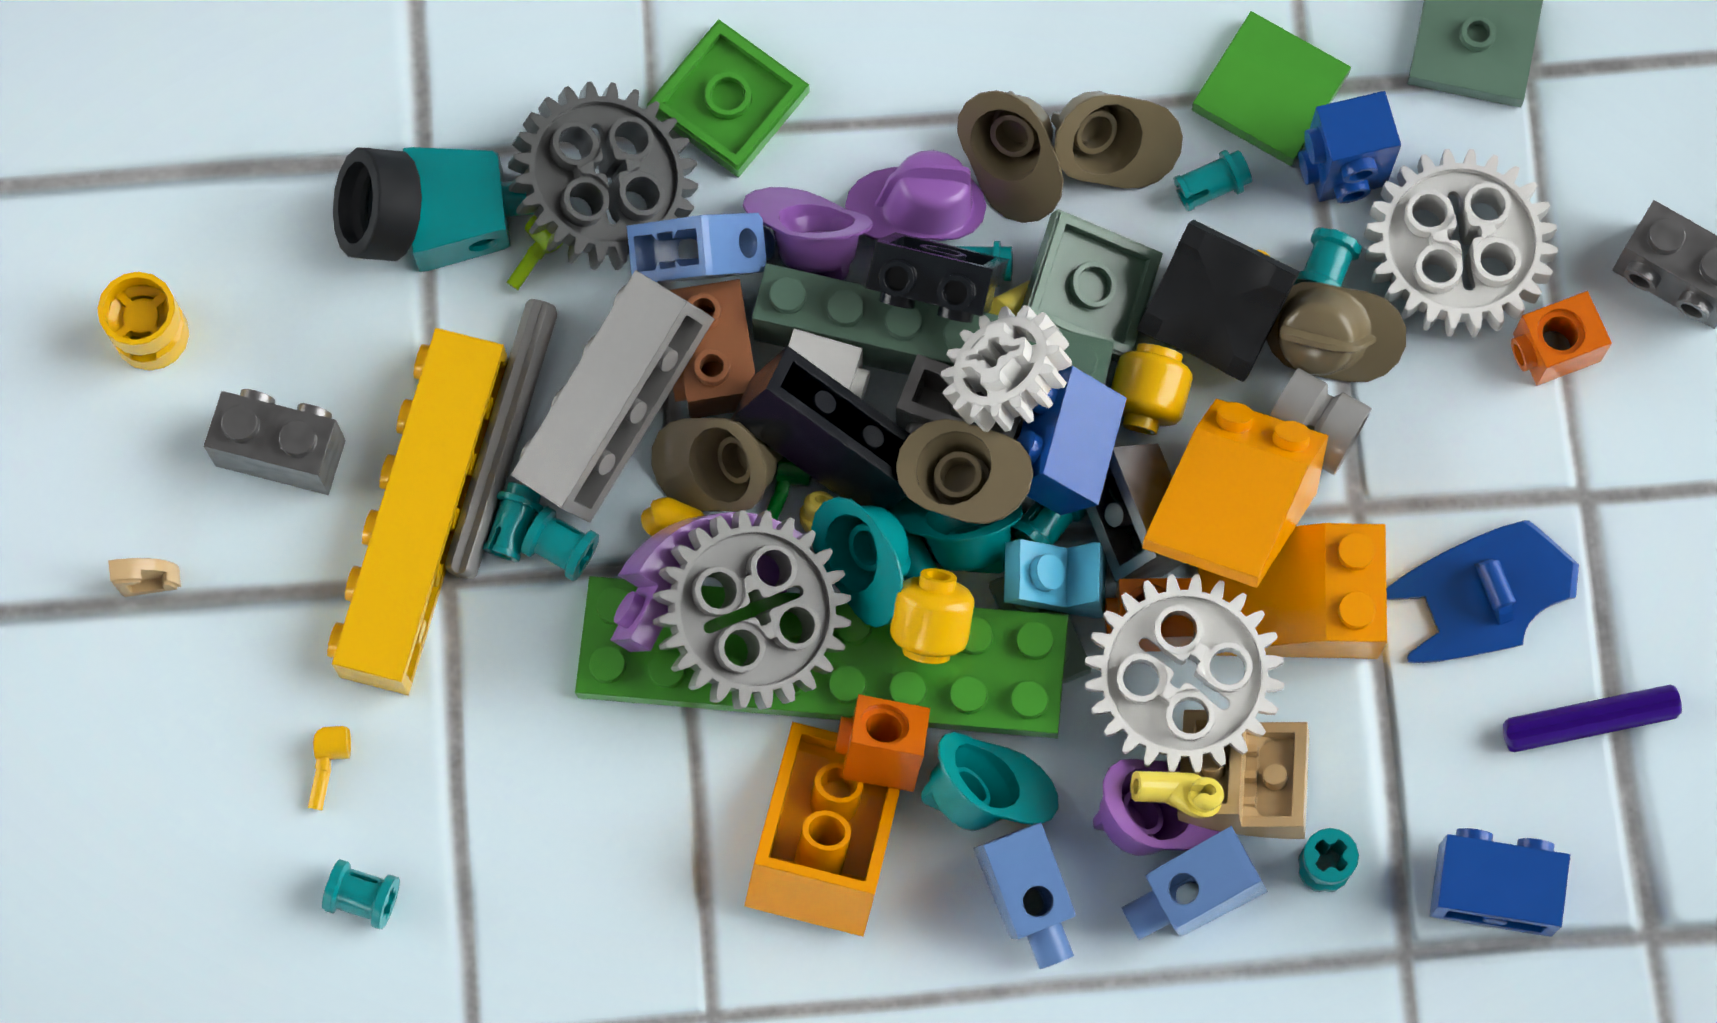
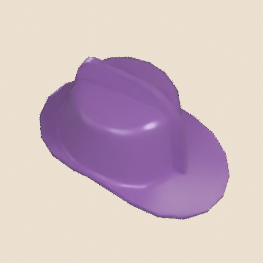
M928 150L920 151L907 157L899 167L876 170L859 179L848 192L845 209L869 216L873 221L871 230L863 235L874 240H879L897 232L926 240L943 241L960 239L973 233L983 222L986 202L982 190L971 179L969 168L963 166L958 159L948 153Z
M768 187L754 190L745 196L743 208L746 213H759L763 219V225L774 231L780 258L787 267L839 280H845L848 276L850 264L856 255L859 235L871 230L873 221L869 216L847 210L805 190L788 187Z
M1123 759L1108 768L1103 779V797L1100 802L1099 811L1093 818V827L1096 830L1104 831L1112 843L1122 851L1135 856L1153 855L1164 850L1188 851L1221 832L1179 821L1178 810L1166 803L1133 801L1130 792L1133 772H1168L1167 761H1154L1149 767L1144 766V760ZM1179 762L1175 772H1180L1181 762Z

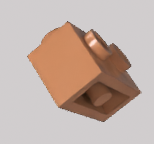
M740 279L670 290L715 318L673 387L675 402L687 400L690 418L735 412L751 378L755 375Z

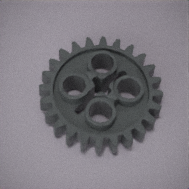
M592 81L584 85L580 91L579 98L569 86L564 87L558 96V103L552 98L546 97L538 108L540 115L534 112L529 114L522 124L527 132H519L512 143L521 153L513 155L508 162V168L522 175L513 180L509 186V191L526 194L527 196L518 206L516 212L517 214L534 213L537 217L529 230L531 235L546 229L552 234L546 248L548 251L551 252L556 249L562 242L568 245L567 256L569 263H573L582 252L588 253L591 269L596 270L603 262L605 256H609L614 269L620 270L627 262L629 254L627 225L688 217L695 207L684 198L691 197L698 189V183L684 178V176L692 172L697 166V161L689 158H680L679 155L690 141L688 138H671L669 132L677 122L675 118L667 119L661 123L655 118L659 109V102L655 101L645 109L639 107V90L634 89L625 100L618 98L617 86L613 82L609 84L602 96H598ZM591 128H596L598 130L600 135V143L598 142L595 132ZM615 137L628 139L634 145L636 154H628L622 151L617 146ZM559 142H568L574 145L579 150L581 159L576 160L567 157L561 151ZM598 166L599 173L596 174L595 169ZM607 178H611L612 180L610 185L608 184ZM626 192L639 194L645 200L647 210H639L633 207L627 199ZM570 197H578L585 200L591 208L592 215L587 216L578 213L572 207ZM607 209L609 210L612 219L616 222V224H611L608 221L606 212Z

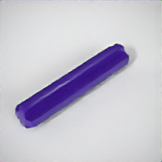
M1670 684L1511 717L1503 723V737L1509 751L1519 752L1676 719L1682 713V702L1677 688Z

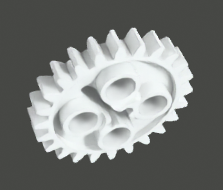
M1444 149L1439 166H1435L1426 154L1421 155L1417 165L1418 175L1403 165L1400 167L1397 175L1399 185L1388 181L1383 185L1380 195L1386 202H1373L1369 215L1378 222L1367 224L1364 237L1377 243L1367 248L1364 257L1365 261L1382 264L1374 270L1371 280L1373 283L1390 281L1391 285L1384 298L1389 302H1393L1402 297L1406 301L1401 315L1403 319L1409 318L1417 310L1424 313L1423 330L1428 331L1436 319L1444 320L1446 335L1452 337L1458 323L1465 322L1470 335L1476 337L1481 328L1482 320L1486 319L1489 325L1495 331H1498L1505 321L1503 311L1516 320L1520 319L1525 311L1522 300L1535 304L1542 293L1536 283L1547 284L1553 273V270L1543 263L1553 262L1558 253L1557 247L1545 243L1553 238L1557 225L1540 222L1546 216L1550 204L1549 202L1531 203L1530 199L1537 188L1535 182L1528 183L1520 188L1514 183L1519 173V167L1514 166L1504 175L1496 172L1498 166L1497 155L1493 154L1484 167L1477 165L1474 149L1468 150L1463 163H1456L1450 149ZM1449 195L1456 196L1459 203L1458 224L1460 241L1464 245H1470L1464 260L1465 270H1467L1468 279L1473 287V290L1470 291L1463 287L1462 282L1463 261L1461 244L1457 240H1451L1457 221L1453 206L1448 198ZM1477 203L1488 204L1497 212L1498 218L1493 220L1481 219L1473 212L1471 205ZM1419 210H1428L1439 218L1441 224L1435 227H1425L1415 220L1413 213ZM1496 258L1502 261L1508 270V274L1497 276L1488 273L1483 268L1481 260ZM1427 265H1438L1448 272L1450 280L1443 283L1429 280L1424 275L1422 268Z
M1169 574L1166 592L1160 594L1149 580L1144 581L1143 594L1145 600L1139 603L1125 592L1121 595V600L1127 613L1122 617L1106 610L1103 614L1107 624L1113 629L1111 634L1092 633L1091 640L1104 649L1103 655H1093L1085 658V665L1101 671V677L1085 683L1087 691L1103 692L1104 699L1091 708L1092 714L1103 715L1111 713L1114 719L1104 730L1105 736L1109 737L1124 731L1128 736L1124 742L1122 753L1126 755L1138 745L1146 748L1144 755V766L1149 767L1155 761L1158 754L1167 756L1168 772H1175L1180 758H1188L1194 773H1200L1203 755L1207 754L1211 755L1219 767H1223L1226 765L1224 747L1230 745L1235 751L1244 755L1247 753L1248 748L1242 734L1247 731L1255 736L1262 737L1266 732L1262 724L1255 718L1257 714L1276 715L1278 708L1272 702L1265 699L1266 693L1278 692L1284 689L1283 682L1268 677L1269 670L1283 665L1284 657L1266 655L1265 648L1270 646L1278 636L1276 632L1258 635L1255 628L1260 624L1265 615L1262 610L1254 612L1247 617L1240 612L1247 597L1245 593L1239 594L1230 603L1222 599L1225 586L1224 581L1219 580L1210 594L1202 592L1199 574H1194L1188 590H1180L1174 574ZM1182 615L1194 624L1196 635L1189 645L1174 647L1163 639L1161 625L1168 617ZM1144 638L1150 640L1179 665L1185 664L1188 659L1194 661L1197 664L1194 676L1204 685L1225 697L1229 701V707L1227 709H1220L1190 683L1186 682L1180 689L1174 687L1171 684L1174 675L1172 669L1141 649L1139 646L1140 640ZM1223 652H1231L1237 655L1245 667L1243 678L1231 685L1218 682L1210 671V662L1213 657ZM1137 663L1147 664L1157 672L1159 683L1151 694L1138 696L1129 692L1125 687L1123 675L1131 665ZM1189 700L1201 704L1208 716L1206 727L1194 734L1179 730L1172 718L1173 710L1179 703Z

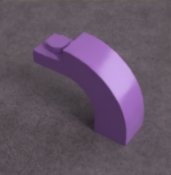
M736 512L698 516L671 524L647 539L631 555L618 576L638 588L636 592H629L617 608L614 623L618 624L610 639L612 642L629 652L651 651L663 628L653 625V619L668 613V606L655 601L653 594L663 590H671L672 584L659 575V571L667 566L678 568L681 566L672 555L671 550L678 545L694 550L688 535L691 530L699 527L711 536L709 520L721 515L731 528L733 514ZM747 513L753 526L758 514ZM772 518L773 529H776L781 521ZM794 529L793 537L797 538L802 535L801 532ZM761 555L756 567L758 576L765 584L775 586L779 580V567L774 559Z

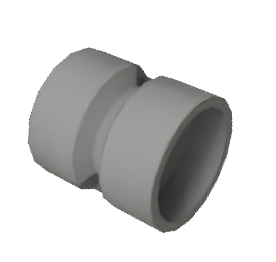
M1297 368L1280 395L1270 416L1284 421H1296L1304 424L1308 429L1329 435L1322 469L1335 475L1362 430L1372 408L1344 392L1335 397L1329 395L1326 382Z

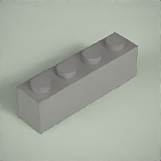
M635 270L628 283L616 294L613 307L597 334L585 345L582 358L566 385L554 396L551 409L538 431L523 447L520 460L511 476L561 509L591 523L715 318Z

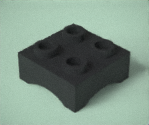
M1193 219L1187 224L1168 268L1137 330L1183 350L1225 374L1244 382L1249 376L1300 271Z

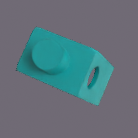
M421 147L403 148V152H406L414 160L421 183L420 221L412 243L413 255L419 272L431 271L505 250L511 246L508 217L529 215L517 214L516 212L518 206L527 196L526 194L509 191V186L513 181L504 182L503 168L497 152Z

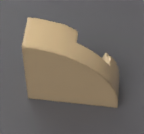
M152 558L108 560L110 581L124 597L177 590V587H181L179 566L173 562Z

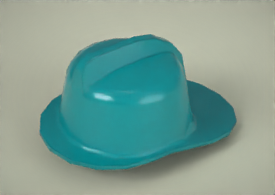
M907 496L888 510L897 517L906 532L925 537L935 560L943 568L952 571L996 574L1005 571V542L1011 541V526L1016 524L1023 515L1022 505H1020L1019 508L1002 520L988 524L967 523L926 510L911 501Z
M835 497L823 502L815 512L811 530L816 533L812 543L814 552L817 553L831 548L833 553L823 566L826 572L844 571L845 576L834 585L841 593L851 595V600L848 604L865 624L876 628L890 624L894 614L896 595L903 589V578L907 576L911 565L908 538L904 527L895 515L881 507L871 505L860 506L852 499Z
M957 732L944 734L937 744L939 761L932 770L929 782L921 793V799L925 805L941 811L952 823L969 831L984 829L1002 819L1030 825L1043 824L1052 820L1059 809L1058 793L1050 777L1037 763L1025 754L1008 747L976 740Z

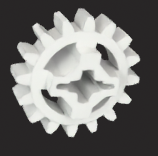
M1024 305L1015 316L1007 306H1004L1000 309L998 320L991 322L986 315L980 316V329L975 333L963 329L960 333L962 340L965 342L961 349H948L946 354L954 363V366L941 371V377L949 385L943 391L944 396L968 425L975 422L984 432H989L995 422L1005 432L1011 431L1014 418L1021 416L1028 424L1034 421L1032 409L1038 404L1046 408H1050L1053 405L1051 398L1047 394L1051 388L1060 389L1065 387L1067 382L1058 371L1072 365V360L1064 352L1069 343L1047 314L1041 312L1036 315L1029 306ZM1028 341L1034 342L1036 344L1031 345ZM976 392H982L985 396L977 395Z

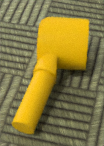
M345 726L322 727L314 735L313 749L316 759L314 769L316 771L307 808L323 810L331 773V760L350 759L351 733L350 729Z

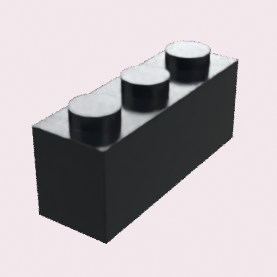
M789 346L784 348L751 378L731 420L740 422L756 438L839 497L852 499L860 506L871 505L890 510L907 496L899 485L896 463L899 450L910 433Z

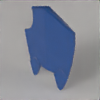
M1524 520L1474 537L1416 567L1386 588L1387 600L1425 598L1438 630L1437 634L1408 654V662H1441L1523 645L1526 629L1535 616L1552 605L1576 597L1579 564L1541 529L1529 520Z

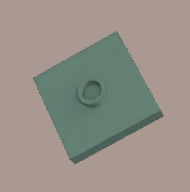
M1424 0L1407 84L1521 108L1525 98L1543 0Z
M1058 209L1050 216L1022 307L1024 305L1029 306L1036 315L1044 312L1058 329L1115 341L1111 359L1118 362L1121 355L1125 352L1133 351L1139 332L1137 327L1145 313L1163 253Z

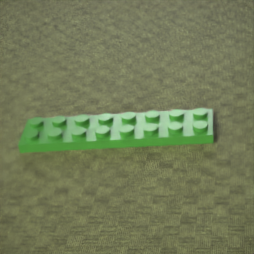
M589 576L575 694L578 698L840 720L841 716L853 718L857 697L860 694L930 708L928 728L1058 739L1069 624L1068 615L974 607L969 640L965 649L951 656L950 660L945 663L925 664L904 656L902 648L895 643L890 635L891 623L877 628L867 625L854 613L847 602L836 606V614L849 619L851 626L833 631V636L845 645V649L837 653H824V656L834 668L831 673L820 674L813 670L810 671L817 686L814 690L805 692L793 683L795 701L783 704L773 691L771 708L762 710L758 709L753 694H751L747 707L738 710L733 707L732 691H729L722 701L717 703L710 702L711 683L707 682L699 689L691 690L688 686L695 671L691 667L676 672L671 670L672 665L681 655L678 648L660 650L659 644L672 635L670 627L662 628L651 651L629 652L612 642L610 639L618 624L614 623L617 608L624 597L631 591L636 592L638 587L625 579ZM702 585L701 592L705 602L711 607L719 609L725 599L724 587ZM777 593L765 599L749 603L743 608L706 622L704 624V631L710 634L742 620L753 618L761 612L798 598L800 593ZM785 611L779 624L781 633L788 641L797 643L802 635L801 622L796 615ZM729 634L725 641V654L733 664L742 666L748 655L747 644L740 636Z

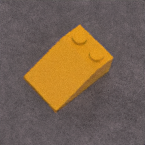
M1216 398L1196 426L1144 537L1142 549L1257 588L1317 494L1329 435L1308 429L1304 424L1296 421H1284L1253 411L1242 403L1226 402Z
M1320 523L1296 526L1257 588L1198 568L1202 592L1210 594L1213 587L1221 580L1225 582L1223 600L1230 603L1236 596L1245 593L1247 597L1240 612L1246 617L1261 610L1265 613L1260 624L1255 628L1258 635L1276 632L1278 636L1270 646L1265 648L1266 655L1305 658L1378 659L1387 644L1385 524ZM1223 652V653L1217 654L1216 656H1237V655H1235V654H1233V653H1231V652Z
M792 721L753 864L744 906L864 937L900 790L842 779L846 754L835 752L837 733Z

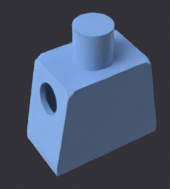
M759 213L698 215L627 225L631 276L637 270L656 283L764 272L765 265L771 259L775 250L774 236L768 228L763 227V219ZM682 239H695L698 245L699 258L680 259L678 254L680 241Z
M1042 823L1027 826L974 847V852L1010 938L1020 939L1027 936L1039 969L1073 957V951L1061 922L1075 917L1076 914ZM1030 888L1039 891L1043 900V908L1034 916L1027 913L1023 904V897Z
M1230 826L1145 875L1153 891L1121 908L1139 940L1170 923L1174 930L1180 936H1183L1268 891L1233 827ZM1188 882L1198 884L1199 892L1195 900L1188 904H1180L1176 901V892L1180 886Z

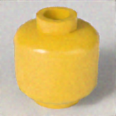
M1139 343L1136 351L1125 352L1121 355L1117 362L1111 389L1127 398L1122 415L1124 417L1122 424L1124 428L1142 434L1157 435L1159 426H1173L1182 419L1193 374L1182 363L1183 355L1181 353L1159 345Z
M938 568L923 569L920 572V576L903 581V589L896 595L890 635L895 643L902 648V652L907 658L925 664L945 663L950 660L951 656L963 651L968 643L975 604L974 597L968 588L957 582V576L954 573Z

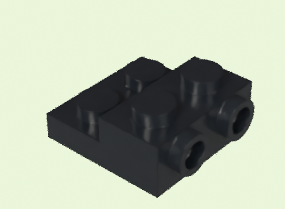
M894 232L875 241L865 288L881 292L879 301L888 305L914 309L915 302L920 301L939 306L937 315L940 317L972 323L974 315L984 316L991 310L995 288L1004 282L1009 259Z

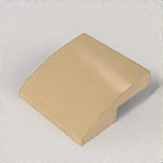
M1184 710L1183 732L1194 734L1205 728L1208 718L1206 710ZM1260 722L1266 731L1262 737L1255 736L1247 731L1242 734L1248 748L1247 753L1242 755L1230 745L1224 747L1226 765L1223 767H1219L1210 754L1203 755L1201 772L1196 774L1201 777L1213 778L1221 784L1224 791L1221 808L1215 815L1202 819L1193 818L1178 810V820L1216 831H1223L1232 826L1238 835L1278 839H1305L1309 758L1308 722ZM1181 758L1180 772L1194 773L1189 759Z

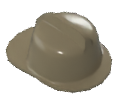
M994 90L981 92L965 103L958 115L957 134L983 194L990 205L1005 218L1021 223L1041 220L1054 211L1062 197L1064 183L1061 165L1052 145L1053 127L1049 115L1040 104L1029 97L1014 94L1013 91L1002 92Z
M1101 91L1084 92L1072 98L1061 112H1053L1051 116V122L1056 128L1054 150L1059 159L1061 169L1068 177L1082 182H1092L1119 188H1143L1158 182L1169 173L1181 154L1183 135L1179 121L1166 107L1152 101L1107 94Z
M1301 282L1293 285L1266 340L1271 352L1283 365L1291 369L1297 370V368H1300L1313 376L1345 382H1369L1386 375L1399 363L1406 347V326L1400 312L1386 298L1367 291L1325 283Z
M718 417L684 418L669 422L658 432L652 445L651 466L658 485L667 497H671L701 511L738 512L740 510H750L762 500L765 489L773 481L777 470V463L784 459V457L756 438L740 422Z
M951 419L928 422L913 431L901 446L896 463L899 485L911 501L926 510L967 523L988 524L1004 519L1019 508L1030 491L1033 479L1031 457L1020 442L1005 434L992 430L984 432L978 426L968 425L964 421Z

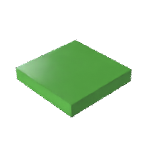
M1250 11L1194 100L1191 110L1292 167L1298 157V152L1305 146L1304 132L1310 129L1316 107L1332 103L1348 77L1351 66Z
M718 19L647 103V107L655 101L659 102V109L655 116L658 120L663 122L667 119L675 118L677 122L672 130L683 138H688L691 144L739 178L809 94L810 87L800 77Z

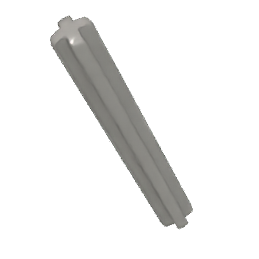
M530 299L525 304L445 560V569L456 577L474 579L478 574L484 554L483 546L488 540L500 503L497 495L499 491L504 490L557 319L556 307L545 301Z

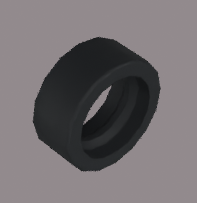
M357 147L347 155L339 171L334 190L333 220L339 247L348 257L398 261L410 249L420 221L422 194L420 176L415 162L406 152Z

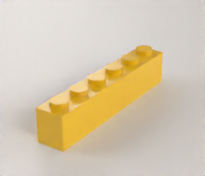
M435 328L430 345L422 344L419 348L413 371V377L419 379L413 400L405 399L403 401L397 419L396 431L402 434L396 455L388 454L386 456L380 474L379 487L385 489L379 511L371 509L365 521L362 544L368 545L362 567L354 565L346 583L345 600L350 601L345 622L344 624L335 623L328 642L327 656L333 658L332 666L340 678L409 696L447 571L445 569V560L508 362L503 344Z

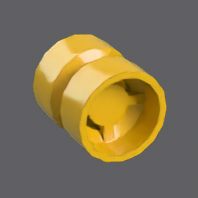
M143 272L123 274L111 281L101 293L97 307L99 322L121 358L134 368L148 371L165 368L175 362L186 349L189 338L188 321L166 283L155 275Z

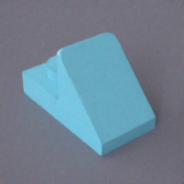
M1024 539L1005 542L1004 602L1095 619L1104 618L1106 557L1101 543L1091 542L1065 548Z

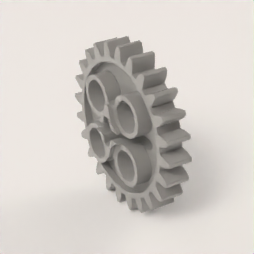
M740 510L733 514L731 528L721 515L709 520L711 536L699 527L688 533L694 550L683 545H678L671 550L672 555L681 565L680 568L667 566L659 571V575L672 584L671 590H663L653 594L655 601L668 606V613L653 619V625L670 627L672 633L671 636L659 644L660 650L678 648L681 655L674 662L671 670L676 672L691 667L695 671L688 686L691 690L699 689L707 682L711 683L710 702L717 703L722 701L729 691H732L733 707L738 710L747 707L751 694H753L759 710L771 708L773 691L783 704L795 701L793 683L805 692L814 690L817 686L810 671L813 670L820 674L831 673L834 668L824 656V653H837L845 649V645L833 636V631L851 626L849 619L836 614V606L849 602L851 595L834 593L832 587L833 584L845 576L843 570L826 572L823 565L829 560L833 551L829 548L814 554L810 547L816 533L811 530L797 538L793 537L795 519L791 517L782 520L776 529H773L771 511L767 510L757 515L753 526L746 510ZM761 555L771 557L779 567V580L775 586L765 584L758 576L756 567ZM706 577L715 578L724 587L725 599L719 609L708 605L702 597L701 588ZM791 587H797L800 590L798 598L761 612L753 618L742 620L710 634L704 631V624L706 622L743 608L749 603L765 599ZM785 611L796 615L801 622L802 635L797 643L788 641L781 633L779 624ZM729 634L740 636L747 644L748 655L742 666L733 664L725 654L724 646Z

